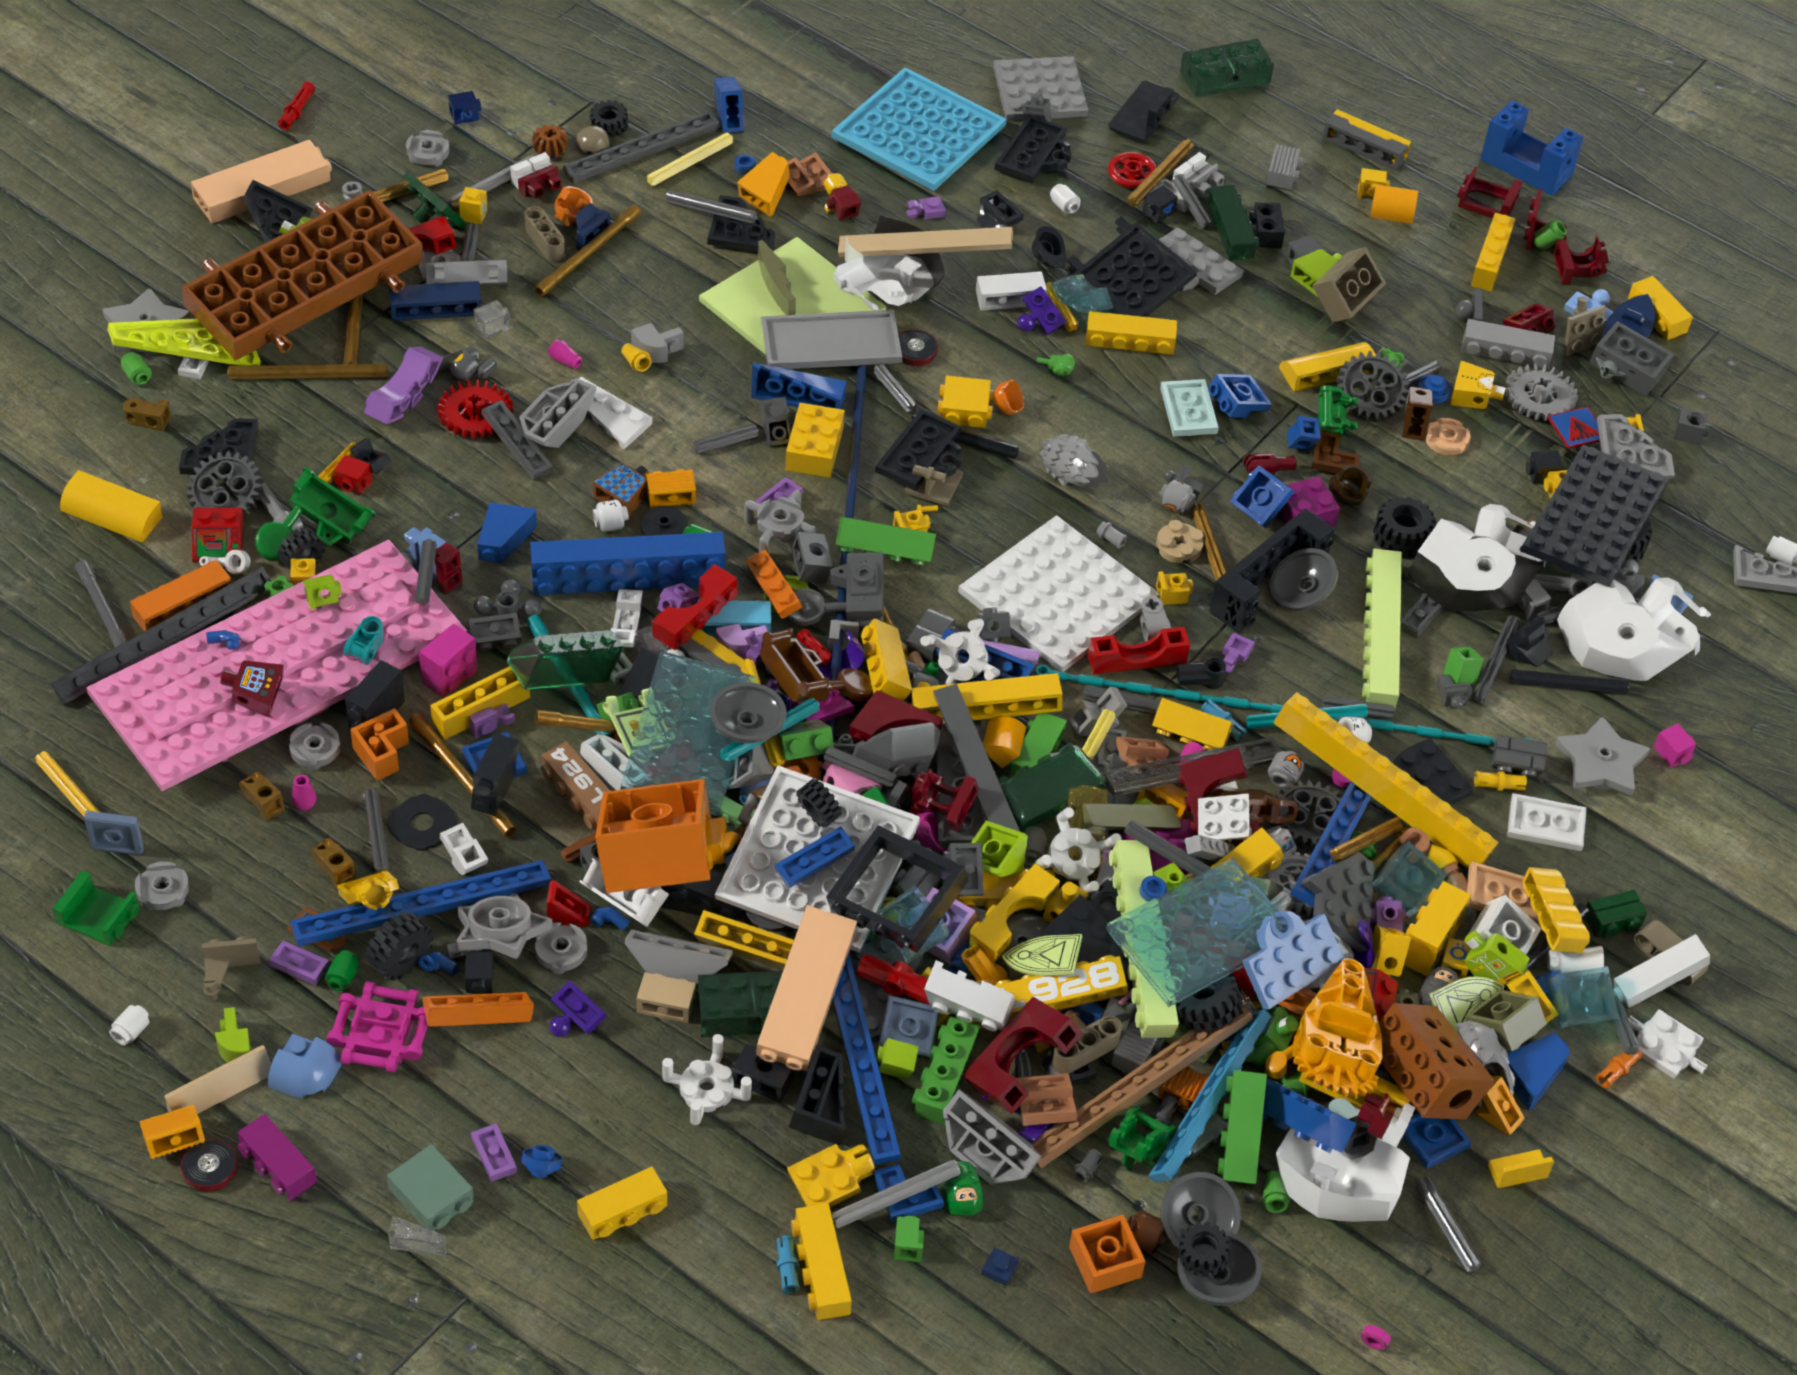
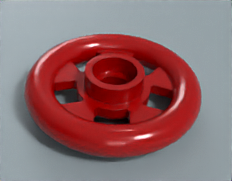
M1125 152L1111 159L1108 165V174L1118 185L1136 189L1157 168V165L1144 154ZM1121 164L1124 166L1122 169L1117 168V165ZM1148 167L1149 171L1144 172L1143 168Z

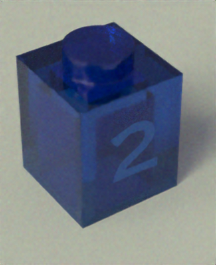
M473 91L448 95L449 112L454 125L479 120V111H482L479 98L476 99Z

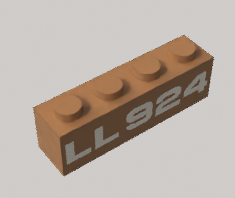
M566 741L541 755L542 766L540 769L543 776L554 783L557 792L568 799L571 808L576 813L579 812L582 815L588 828H593L596 831L603 792L610 790Z

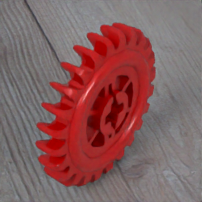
M479 379L476 380L474 387H472L469 380H467L466 388L458 382V391L451 386L450 394L444 391V398L440 397L437 406L438 418L441 420V424L446 426L448 431H453L455 435L462 434L464 438L470 435L471 439H475L476 436L484 438L485 434L492 436L494 429L483 417L482 409L502 400L513 414V401L510 399L509 393L504 395L503 387L497 392L496 383L489 389L488 380L485 381L483 387H480Z

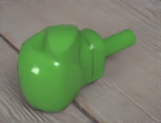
M1052 354L1050 359L1037 357L1036 360L1037 363L1048 364L1049 370H1053V373L1058 376H1068L1075 366V359L1070 354Z

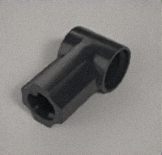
M1211 657L1205 663L1177 664L1178 685L1204 684L1210 689H1218L1224 684L1226 663L1219 657Z

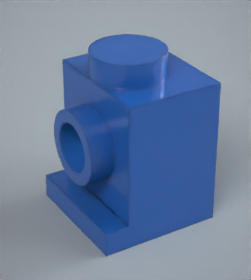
M1298 415L1297 422L1287 431L1288 448L1309 451L1321 439L1318 418Z

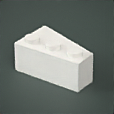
M602 733L581 743L579 756L610 791L645 787L652 783L657 784L646 772V768L653 763L648 760L647 755L628 757L622 743Z
M936 960L924 988L929 1004L934 1011L941 1014H947V1012L956 1014V1017L964 1022L971 1023L973 1020L982 1023L981 1026L990 1031L1003 1030L1007 1026L1016 1003L1012 993L985 981L978 983L965 978L967 973L960 970L957 975L942 969L944 963Z

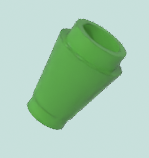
M1270 1171L1265 1174L1262 1203L1269 1212H1283L1287 1209L1290 1198L1280 1173Z

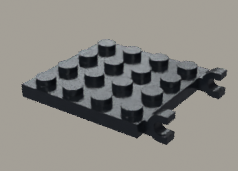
M1121 216L1115 221V224L1119 226L1116 228V231L1120 236L1085 264L1081 263L1076 256H1071L1067 260L1071 265L1068 268L1073 273L1074 280L1115 314L1148 317L1197 276V271L1138 222L1130 225Z

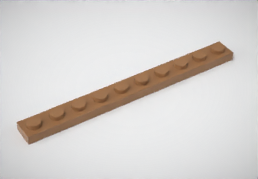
M1242 1005V1010H1238L1239 1016L1237 1018L1232 1017L1233 1022L1229 1025L1226 1022L1222 1024L1223 1028L1220 1030L1214 1027L1212 1028L1213 1032H1206V1029H1202L1200 1033L1196 1032L1195 1028L1079 1108L1077 1110V1121L1059 1122L1043 1133L1036 1141L1030 1143L1042 1156L1036 1165L1040 1169L1251 1022L1253 1020L1251 1011Z

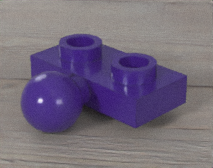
M1042 286L1023 297V302L1032 314H1023L1018 318L1017 324L1022 331L1032 330L1035 322L1038 321L1045 333L1049 335L1066 324V320Z
M569 980L551 998L565 1015L553 1018L549 1029L554 1036L564 1037L570 1032V1024L574 1021L589 1035L607 1015Z

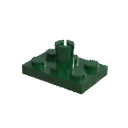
M409 171L402 177L409 183L406 187L422 201L420 206L411 214L421 224L428 222L432 216L437 214L440 217L445 216L452 228L456 225L463 230L467 226V223Z

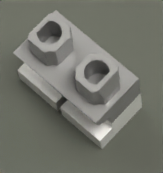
M1199 152L1175 169L1173 178L1176 175L1183 174L1195 195L1198 194L1202 198H1206L1211 193L1212 186L1218 189L1223 185L1224 176L1217 172L1218 164L1210 165L1205 161L1206 156Z

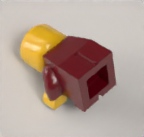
M832 173L828 175L824 181V187L830 195L828 203L824 207L827 214L836 212L839 221L848 217L858 216L861 201L856 192L847 185L841 174Z

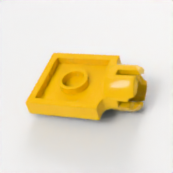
M387 870L337 885L339 895L348 904L357 905L362 903L371 910L386 907L392 897V891L399 889L397 879Z
M837 1144L787 1167L788 1173L806 1207L829 1203V1207H832L861 1193L860 1186L858 1185L859 1182L873 1175V1171H875L873 1159L870 1154H867L866 1151L868 1150L863 1144H859L847 1151H841Z

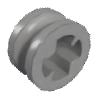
M354 181L345 183L342 187L344 199L348 201L362 194V185Z

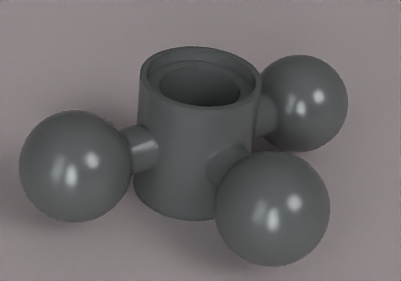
M513 579L503 582L501 593L497 595L496 602H492L488 596H479L474 602L475 611L481 615L489 614L492 610H497V615L517 613L518 617L519 612H523L527 618L532 615H540L541 605L537 600L529 599L524 604H518L520 585Z

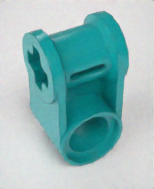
M375 616L364 618L353 635L347 640L343 655L362 660V664H370L375 653L384 642L381 619Z

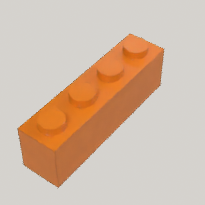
M214 560L131 600L130 605L133 618L143 631H146L231 584V577L218 561Z

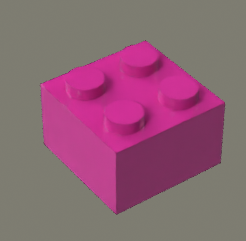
M454 623L419 651L422 684L442 698L446 697L450 692H454L463 681L472 677L478 670L475 638Z

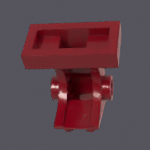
M1596 236L1593 246L1587 248L1584 253L1572 252L1568 247L1567 240L1557 241L1553 256L1562 285H1570L1572 277H1598L1607 273L1605 265L1609 263L1607 250H1602L1601 248L1605 247L1604 241L1600 242L1598 236Z
M931 769L927 773L922 772L920 778L918 777L912 791L915 792L912 801L916 802V806L921 810L927 812L933 810L947 815L946 822L949 829L959 833L979 790L976 778L966 775L960 787H953L943 783L944 778L933 773ZM939 793L952 797L949 805L936 801Z

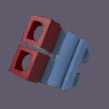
M413 527L404 534L405 541L410 544L406 551L407 557L412 560L413 568L417 573L419 572L422 542L427 539L436 541L433 579L438 582L439 591L447 595L463 582L462 569L460 567V551L433 534L429 528L420 531Z

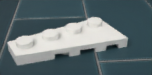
M583 377L579 378L596 387L595 395L588 409L592 420L597 425H602L606 429V433L611 438H615L623 450L652 425L651 416Z

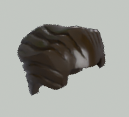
M1346 465L1340 472L1330 478L1329 490L1341 504L1360 505L1367 497L1372 481L1369 474L1363 469L1354 465Z

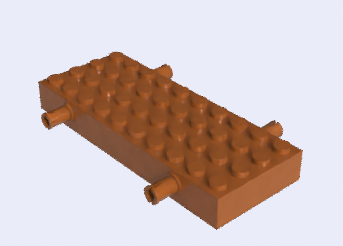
M371 190L333 209L325 200H321V203L318 202L315 206V211L320 214L319 216L222 266H219L214 258H209V261L206 259L202 264V268L207 271V274L181 286L183 304L235 361L270 342H273L281 353H286V350L289 351L291 349L292 342L288 340L285 334L383 282L394 293H398L396 287L401 291L405 286V282L397 275L423 262L422 243Z

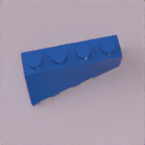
M753 363L751 398L764 400L786 397V405L799 407V403L842 409L846 398L847 381Z
M1269 1078L1266 1079L1263 1119L1266 1120L1269 1115L1275 1119L1274 1125L1288 1131L1289 1127H1292L1296 1130L1294 1135L1307 1142L1311 1138L1318 1141L1316 1147L1328 1153H1331L1332 1149L1343 1153L1357 1123Z

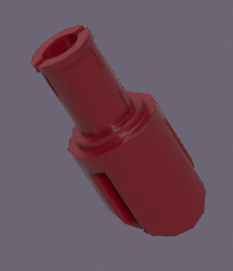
M1273 453L1249 454L1243 459V464L1249 474L1258 465L1272 475L1276 471L1296 470L1297 467L1295 455L1276 457Z

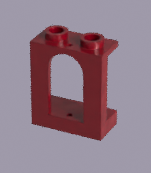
M1475 166L1471 174L1467 173L1463 183L1465 186L1461 185L1457 194V198H1460L1458 207L1493 218L1495 213L1510 216L1519 198L1523 182L1515 179L1509 189L1476 178L1478 167ZM1477 191L1504 200L1501 211L1471 201L1468 198V194Z

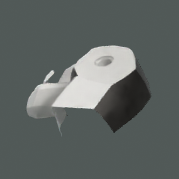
M880 216L874 234L923 232V230L903 221ZM846 236V263L837 266L834 272V281L844 292L862 297L863 301L870 308L878 310L876 304L864 298L863 292L872 291L888 304L896 306L907 302L913 304L924 298L937 286L945 276L939 253L864 256L851 247Z
M1489 504L1481 508L1474 533L1459 523L1441 518L1418 550L1408 575L1426 595L1450 611H1482L1515 605L1543 563L1545 567L1546 561L1520 552L1527 537L1510 531L1506 527L1505 518L1516 520L1530 528H1533L1536 522L1528 523L1511 514L1502 505Z

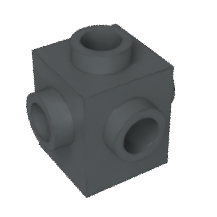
M997 607L984 608L983 613H976L977 619L984 621V626L979 634L981 639L999 642L1000 637L1011 636L1009 612L997 611Z

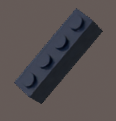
M479 281L405 285L401 291L396 287L398 293H394L390 288L392 321L482 316Z

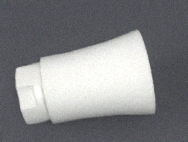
M1603 947L1585 948L1583 953L1549 950L1547 971L1555 970L1562 977L1602 982L1604 974Z

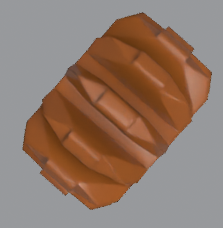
M544 124L543 128L537 127L536 132L532 136L534 151L539 153V155L546 152L549 157L553 156L555 158L558 155H564V151L568 147L566 131L562 130L561 126L554 127L553 124L551 126Z

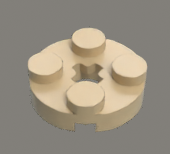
M1172 520L1169 522V525L1164 526L1158 532L1156 547L1158 546L1160 555L1170 562L1183 563V560L1189 559L1192 562L1202 553L1203 533L1191 525L1181 523L1179 520ZM1176 541H1181L1183 543L1177 545Z

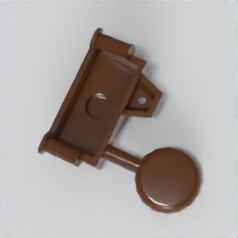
M791 628L777 633L765 632L763 634L762 641L764 646L760 652L761 658L776 678L777 689L783 694L788 695L792 701L805 702L810 698H814L816 701H825L831 690H839L846 697L858 702H867L872 697L873 689L870 677L860 670L853 668L842 669L835 680H829L827 677H824L817 668L822 663V660L814 650L803 648L796 638H792L793 630Z

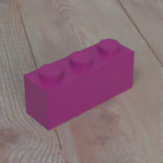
M263 1114L237 1132L239 1151L246 1159L250 1157L254 1161V1167L262 1177L266 1175L271 1180L270 1184L278 1195L283 1194L288 1201H291L317 1183L314 1167L266 1114Z

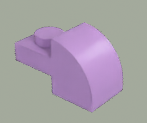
M740 624L716 628V640L726 648L732 649L739 657L745 660L746 653L750 648L746 642L747 636L753 630L755 631V637L761 639L763 634L768 631L765 625L742 630Z

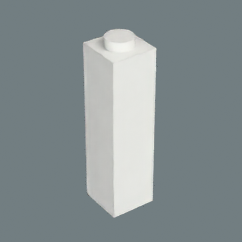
M1695 934L1614 978V989L1612 991L1629 1009L1709 965L1710 954Z

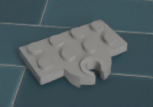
M1178 227L1159 239L1197 271V276L1183 287V291L1192 289L1199 284L1216 295L1243 276L1244 270Z

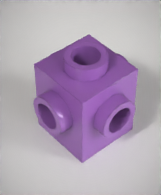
M683 583L664 588L661 592L657 609L662 612L668 606L675 608L690 607L698 602L700 595Z
M1386 896L1379 897L1378 901L1372 903L1370 923H1372L1373 934L1375 925L1403 932V923L1406 922V909L1402 908V901H1394V897Z

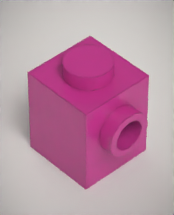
M1675 724L1659 732L1653 748L1671 767L1679 764H1686L1692 759L1697 743L1679 724Z

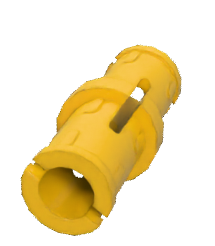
M1498 771L1497 773L1475 772V787L1496 788L1497 791H1503V789L1525 791L1526 775L1505 774L1504 771Z

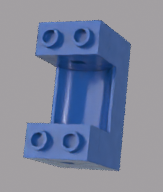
M1511 100L1490 120L1480 159L1537 189H1542L1543 192L1552 196L1573 175L1584 137L1565 127L1547 144L1523 132L1529 109Z

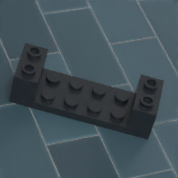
M1305 508L1216 580L1209 613L1237 633H1240L1246 627L1252 626L1256 619V608L1259 605L1260 589L1257 587L1262 583L1263 579L1268 575H1272L1274 569L1285 557L1298 550L1315 548L1329 554L1330 547L1334 542L1333 534L1335 528Z

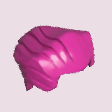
M933 812L916 814V816L920 817V823L912 839H918L921 846L929 848L936 853L948 850L947 847L939 846L938 817L934 816Z

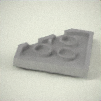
M1622 414L1599 415L1597 417L1602 452L1673 479L1675 473L1672 454L1665 449L1659 448L1653 443L1652 438L1641 429L1637 430Z

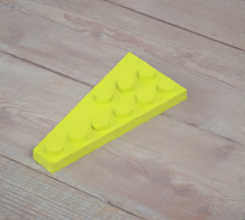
M197 319L108 323V333L112 344L116 346L239 366L261 365L256 350L235 361Z

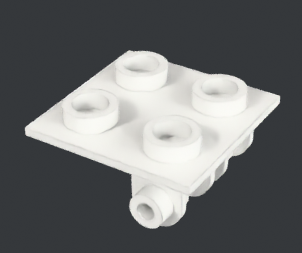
M1249 794L1198 799V835L1224 842L1225 840L1232 842V839H1244L1245 841L1252 835V829L1249 825Z

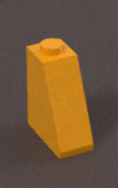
M773 152L770 153L737 182L739 197L771 217L790 177L787 160Z

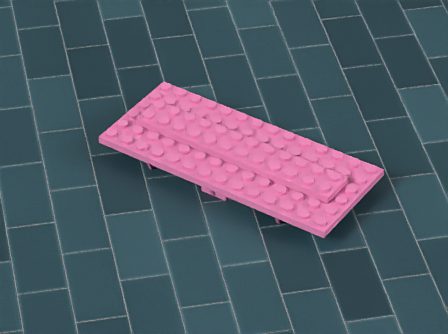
M388 539L309 578L332 574L335 581L339 580L342 595H338L339 602L315 607L316 609L311 610L307 604L303 582L86 688L88 695L161 791H164L221 761H227L229 757L294 724L298 725L329 709L331 705L345 699L381 660L402 670L419 661V651L453 623L467 632L466 628L432 589L428 604L422 606L415 602L418 573ZM326 589L322 590L320 596L327 595L329 591ZM368 616H375L382 621L384 642L375 653L370 664L365 665L362 664V660L352 656H344V646L361 621ZM227 630L237 633L241 638L239 640L240 647L239 649L229 650L227 642L208 644L206 632ZM244 660L284 665L283 680L270 717L234 703L232 701L233 687L220 684L223 671L228 670L238 673Z

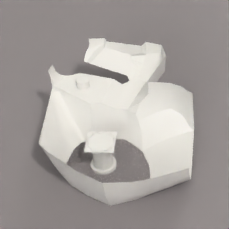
M1670 578L1655 579L1638 603H1636L1627 587L1613 580L1610 587L1597 582L1570 599L1560 612L1557 621L1569 651L1582 667L1615 677L1647 681L1692 650H1695V656L1700 651V635L1697 632V627L1673 608L1670 603L1672 596L1677 595L1699 616L1709 617L1711 613L1704 607H1698L1683 592L1682 586Z
M1291 1127L1276 1152L1280 1175L1289 1197L1319 1218L1349 1222L1388 1220L1401 1195L1410 1159L1409 1156L1399 1148L1388 1144L1372 1134L1370 1144L1347 1154L1345 1151L1341 1153L1332 1149L1331 1153H1328L1316 1147L1318 1141L1313 1138L1307 1142L1295 1136L1296 1130Z

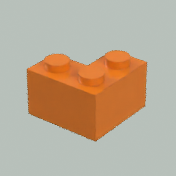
M395 708L350 729L352 747L376 781L399 771L396 749L409 744L407 724Z

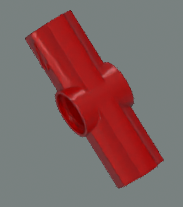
M869 954L862 957L857 969V976L882 985L884 991L892 996L900 997L904 994L929 1004L924 990L928 978L914 973L908 964L901 961H895L891 964Z

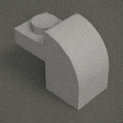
M649 323L631 330V344L648 352L652 363L668 362V354L684 349V332L678 327L659 334L653 324Z
M1110 686L1096 703L1082 700L1068 718L1078 735L1089 737L1104 709L1115 713V720L1110 729H1114L1120 724L1117 717L1127 707V704L1118 688Z

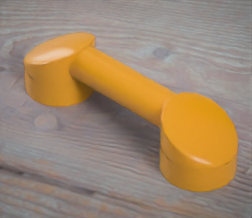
M1292 1045L1282 1052L1276 1051L1268 1056L1265 1063V1073L1267 1076L1279 1079L1286 1074L1287 1061L1293 1057Z

